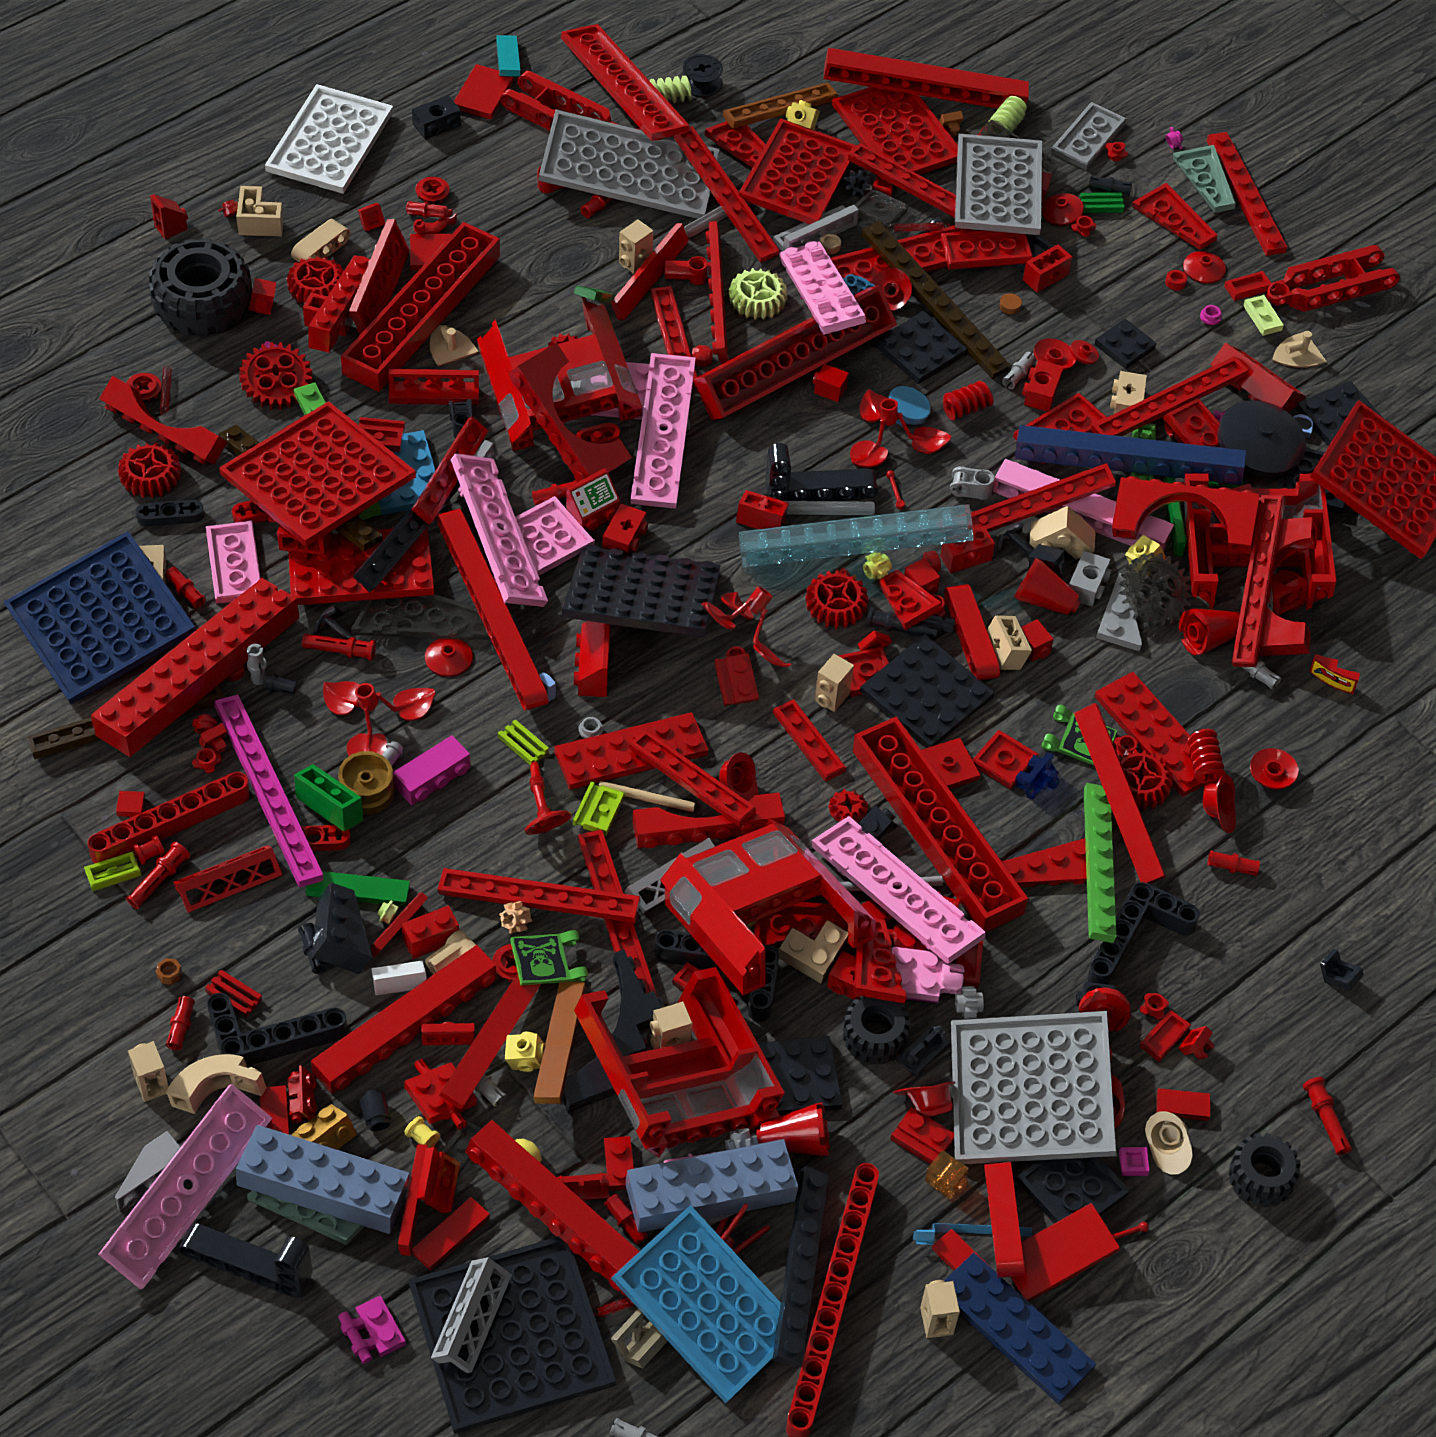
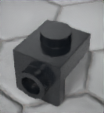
M876 805L858 823L864 833H870L878 841L891 827L896 829L899 826L893 821L896 816L886 807L881 810Z
M1333 949L1320 963L1324 982L1348 991L1364 976L1361 967L1341 961L1339 951Z

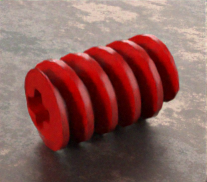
M977 381L975 384H969L967 387L964 386L943 396V408L950 420H955V415L961 418L963 413L969 415L971 411L977 412L978 407L984 409L986 405L990 407L994 403L992 393L983 381Z
M1213 729L1196 731L1191 734L1187 741L1195 779L1203 784L1218 782L1223 775H1226L1225 767L1222 763L1223 758L1220 754L1221 749L1218 746V735Z

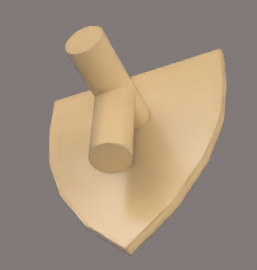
M439 325L431 334L430 352L438 367L478 353L471 340L454 328Z
M1305 331L1285 339L1275 350L1272 359L1275 363L1294 368H1309L1327 362L1312 342V333L1310 331Z

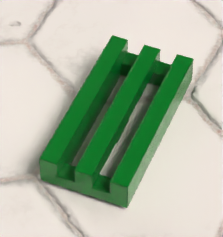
M1122 192L1080 193L1079 199L1083 203V213L1124 212Z

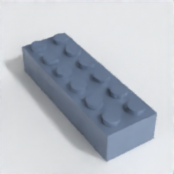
M256 1125L236 1167L237 1186L349 1222L358 1223L387 1234L391 1233L409 1189L408 1172L260 1125Z
M784 1139L627 1170L626 1189L638 1233L667 1227L690 1205L703 1219L720 1217L721 1215L738 1213L745 1203L749 1205L746 1211L795 1202L798 1189Z

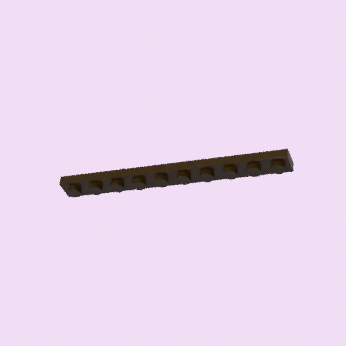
M880 221L862 229V237L891 268L902 270L907 274L912 283V292L951 335L967 348V352L991 379L1009 371L1011 364Z
M237 425L218 434V436L228 442L226 447L238 456L260 443ZM357 515L335 528L337 532L364 552L382 542V534Z

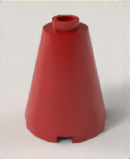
M1037 558L1032 563L1014 595V598L1018 601L1068 615L1070 612L1075 613L1081 603L1078 600L1079 594L1043 561Z
M1196 608L1183 612L1180 618L1179 632L1183 631L1185 639H1181L1184 647L1192 655H1202L1236 638L1240 612Z
M823 1102L761 1123V1129H756L758 1144L784 1139L789 1153L829 1156V1132L827 1120L825 1121L822 1114L826 1113Z

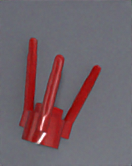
M747 1203L738 1211L724 1233L722 1231L729 1217L721 1220L715 1231L735 1254H738L770 1229V1226L766 1225L733 1249L735 1242L729 1235L749 1206Z

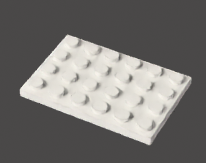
M316 84L266 162L265 171L344 194L391 117L393 106Z

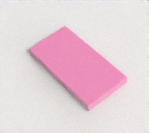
M252 521L206 526L216 604L234 601L261 579Z

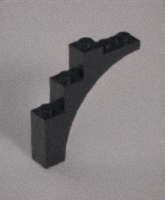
M623 949L614 953L612 961L619 981L621 998L619 1018L612 1036L622 1056L645 1052L648 1042L641 1030L650 1027V1022L653 1021V1011L665 1007V1004L661 998H657L655 991L645 994V985L642 979H637L634 972L636 971L634 960L631 956L628 957ZM597 1056L581 1070L566 1078L562 1101L567 1113L616 1094Z

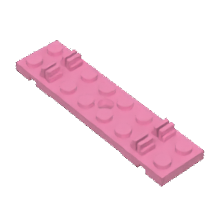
M820 241L808 242L804 246L790 247L783 252H779L780 261L786 267L787 273L797 287L815 321L819 323V328L823 334L866 323L865 314Z
M651 353L631 504L676 509L695 357ZM660 427H666L668 429L662 431L660 430Z
M454 454L451 462L460 483V488L458 489L461 492L460 496L466 499L493 571L494 581L497 587H499L504 603L544 607L548 599L543 586L538 585L540 578L531 560L506 495L507 492L503 482L497 478L499 472L494 459Z
M850 816L812 840V847L835 866L838 872H841L843 876L845 875L916 936L921 941V944L926 945L928 950L931 949L947 964L985 939L986 932L972 920L968 921L962 911L920 878L870 833H864L862 827Z
M233 1084L229 1085L98 1255L139 1289L144 1288L157 1271L156 1269L164 1262L238 1164L256 1125L266 1127L272 1117ZM185 1180L191 1181L192 1187L190 1190L184 1188L183 1183Z

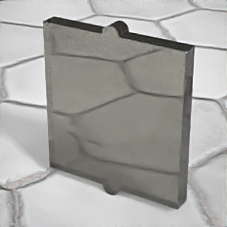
M544 759L545 797H561L562 799H566V797H584V786L569 790L557 759Z

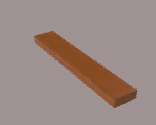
M827 82L724 110L723 117L734 129L785 115L788 107L792 106L793 102L799 104V101L802 100L811 103V107L832 102V99L837 98L839 94Z
M585 982L559 983L533 1096L535 1104H561L579 1023L574 1009L581 995L585 994Z

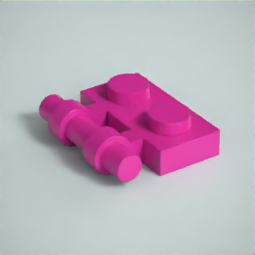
M381 1295L357 1306L356 1313L358 1318L351 1319L347 1311L338 1316L342 1324L340 1327L345 1336L349 1337L353 1344L351 1349L355 1356H359L363 1364L372 1360L369 1351L375 1348L381 1358L406 1345L405 1339ZM365 1328L370 1337L366 1340L362 1339L358 1332Z

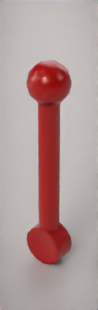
M890 470L886 473V477L890 479L897 500L896 508L901 510L905 507V502L900 498L894 479L895 473Z
M1141 1222L1139 1226L1113 1234L1112 1236L1114 1239H1118L1139 1231L1146 1232L1149 1229V1224Z

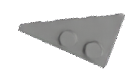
M1119 573L1096 638L1140 651L1142 642L1125 574Z

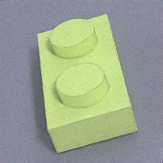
M1264 295L1244 301V308L1262 336L1282 331L1283 323Z

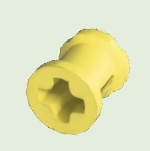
M420 1116L411 1121L405 1129V1135L408 1138L412 1137L418 1144L428 1145V1148L434 1147L440 1138V1134L437 1131H432Z

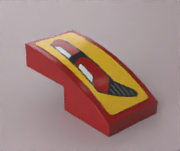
M1315 654L1309 672L1329 686L1354 694L1360 673L1338 668V660Z

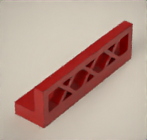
M389 369V404L448 405V401L453 403L467 402V399H471L472 405H479V370ZM394 377H403L406 380L394 381ZM419 377H425L428 380L425 382L419 381L417 379ZM441 378H449L450 381H449V382H442L440 379H441ZM474 378V382H464L463 379Z
M266 845L176 880L173 883L176 891L180 893L186 912H191L282 876L273 848ZM270 859L274 872L265 876L258 873L257 870L260 863ZM255 865L253 870L248 869V867ZM244 869L251 872L247 883L240 885L233 882L237 871ZM231 874L229 879L224 878L225 876ZM255 875L260 876V878L253 880ZM222 879L228 882L224 892L216 894L209 891L214 880ZM207 884L205 889L200 886ZM231 884L237 886V887H234V888L230 889ZM194 888L204 891L200 901L190 905L186 891ZM208 893L213 895L212 897L205 899Z

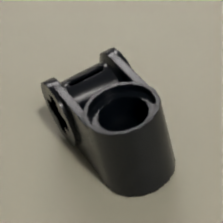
M467 399V402L453 403L448 401L449 416L455 439L467 419L471 416L473 417L471 399Z

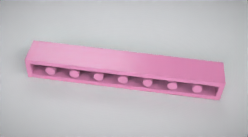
M1005 459L995 476L993 492L1007 498H1012L1060 479ZM1092 494L1045 512L1051 514L1069 506L1096 530V533L1129 546L1135 544L1142 535H1145L1160 544L1163 552L1171 538L1174 524L1165 520L1148 516L1142 523L1136 540L1113 537L1112 524L1116 502L1097 494Z

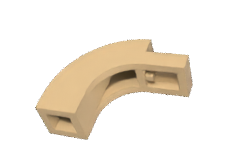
M222 1054L203 1058L186 1067L175 1077L166 1093L172 1107L195 1114L203 1100L218 1089L227 1088L233 1084L238 1089L262 1096L266 1090V1085L260 1071L252 1067L247 1068L244 1057Z

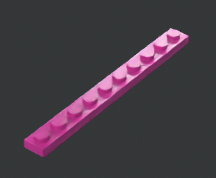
M239 695L215 700V708L227 730V734L298 887L323 881V873Z

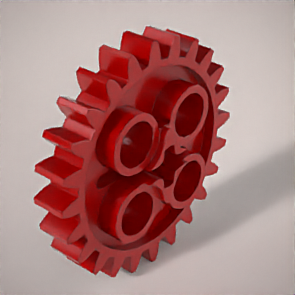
M270 342L269 348L261 344L262 350L259 351L254 347V355L247 353V360H242V367L239 369L242 391H246L247 398L253 396V403L260 400L262 408L266 403L269 404L270 410L273 409L274 405H278L279 410H281L282 404H286L288 408H291V401L299 404L294 395V389L312 383V369L310 368V361H306L305 354L299 356L298 348L291 351L290 344L283 348L282 342L279 343L278 347H275L273 342Z

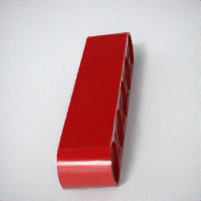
M965 584L945 588L946 605L951 619L955 620V630L970 672L977 677V680L980 679L981 681L999 678V663L970 585Z
M1011 1162L985 1164L998 1278L1024 1276V1260Z

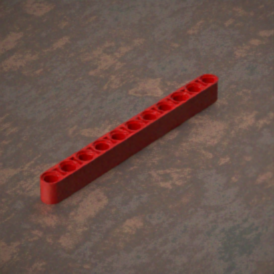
M461 509L438 514L437 522L441 534L523 710L527 711L547 705L549 700L543 682Z
M870 1163L860 1164L855 1170L788 1414L786 1432L789 1437H809L812 1431L877 1189L879 1171ZM861 1178H868L871 1182H864ZM862 1201L865 1203V1205L860 1206L855 1204L854 1202ZM854 1224L859 1228L851 1229L848 1227V1225ZM842 1248H849V1249H851L853 1252H851V1253H845V1252H843L841 1249H842ZM835 1272H842V1273H844L846 1276H845V1277H838V1276H836L834 1273H835ZM829 1296L838 1297V1298H839V1301H837V1302L830 1301V1300L828 1299V1297H829ZM827 1320L832 1322L833 1325L824 1326L821 1321ZM822 1345L826 1350L818 1351L814 1346ZM815 1370L820 1375L816 1377L811 1376L807 1371ZM803 1395H808L813 1400L810 1402H805L800 1397ZM802 1421L806 1426L799 1428L793 1422Z

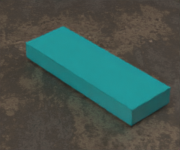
M497 35L499 76L519 77L520 63L517 36Z

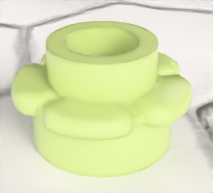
M392 900L388 904L384 902L377 913V916L381 917L380 923L385 922L390 925L399 907L394 905Z

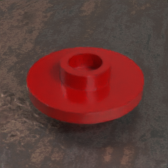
M1075 340L1070 345L1071 354L1081 363L1094 364L1099 358L1097 349L1086 341Z

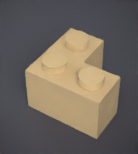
M241 186L236 216L238 234L282 237L284 223L282 203L264 202L262 187Z
M1066 506L1031 522L1030 545L1034 548L1038 544L1057 549L1063 548L1077 560L1081 558L1083 551L1094 552L1096 530L1069 506Z
M827 920L814 941L792 928L779 948V959L821 984L845 946L848 932Z

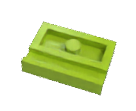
M591 782L573 818V825L583 826V829L592 832L602 830L604 836H607L624 800V792L603 785L600 787Z

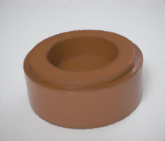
M1005 294L1000 299L999 307L1006 314H1016L1021 309L1022 301L1015 294Z

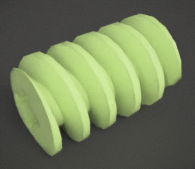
M676 76L673 82L670 77H667L665 83L662 78H658L657 84L654 79H650L653 86L667 101H669V98H672L673 103H676L677 97H680L681 102H684L685 96H688L689 101H691V86L687 76H682L681 81Z
M1016 96L1008 97L988 121L990 133L994 137L1008 138L1025 117V111L1027 110L1025 102Z

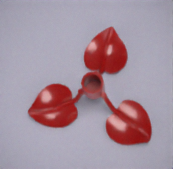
M868 389L861 400L859 411L861 418L867 422H877L881 419L878 441L876 444L869 440L855 443L850 450V458L852 464L861 468H872L884 463L888 457V450L880 446L885 425H894L897 420H900L908 438L913 440V449L920 453L931 454L939 451L950 442L951 435L932 427H919L911 434L903 419V413L898 412V402L895 399L887 398Z
M758 586L744 604L738 592L723 594L720 599L735 611L732 615H725L711 603H702L703 608L712 618L727 629H734L736 627L731 620L738 614L753 620L754 616L752 613L757 615L760 612L761 616L753 638V648L765 660L781 667H790L792 665L780 660L769 648L759 641L765 615L769 611L765 607L773 598L767 590Z
M344 681L336 683L324 682L323 684L324 700L328 709L333 714L340 716L348 715L354 710L355 706L362 708L365 712L368 735L360 733L349 740L347 743L348 756L361 751H371L382 755L386 750L387 739L385 735L381 733L372 734L369 711L376 708L378 700L393 712L399 711L402 719L414 721L423 718L429 712L436 694L435 689L431 688L407 689L394 696L393 706L382 697L380 692L376 693L373 685L370 683L358 684L356 682Z

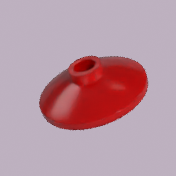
M1067 193L1049 197L1041 208L1043 218L1048 223L1058 226L1076 222L1077 218L1082 216L1084 211L1082 201L1077 196Z
M1206 251L1189 254L1183 263L1186 275L1192 280L1204 284L1215 283L1221 280L1226 271L1223 260L1219 256Z
M896 268L884 269L878 272L871 281L875 286H881L891 311L905 306L911 297L912 283L907 274L902 270ZM891 288L896 289V292L893 295L889 294V290Z
M1053 338L1042 339L1034 347V355L1037 360L1064 366L1063 370L1072 368L1076 362V359L1070 352V346L1061 340Z
M444 637L435 640L428 646L425 652L427 667L433 673L444 677H453L464 673L470 667L473 659L470 646L463 640L454 637Z
M1262 749L1252 757L1250 762V772L1253 778L1262 786L1270 789L1287 788L1298 777L1299 769L1297 762L1290 754L1280 749Z

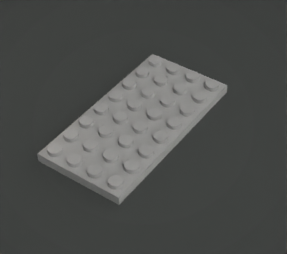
M555 110L539 173V181L697 219L705 215L710 190L674 138L667 137L658 141H651L642 130ZM708 147L717 160L719 149Z

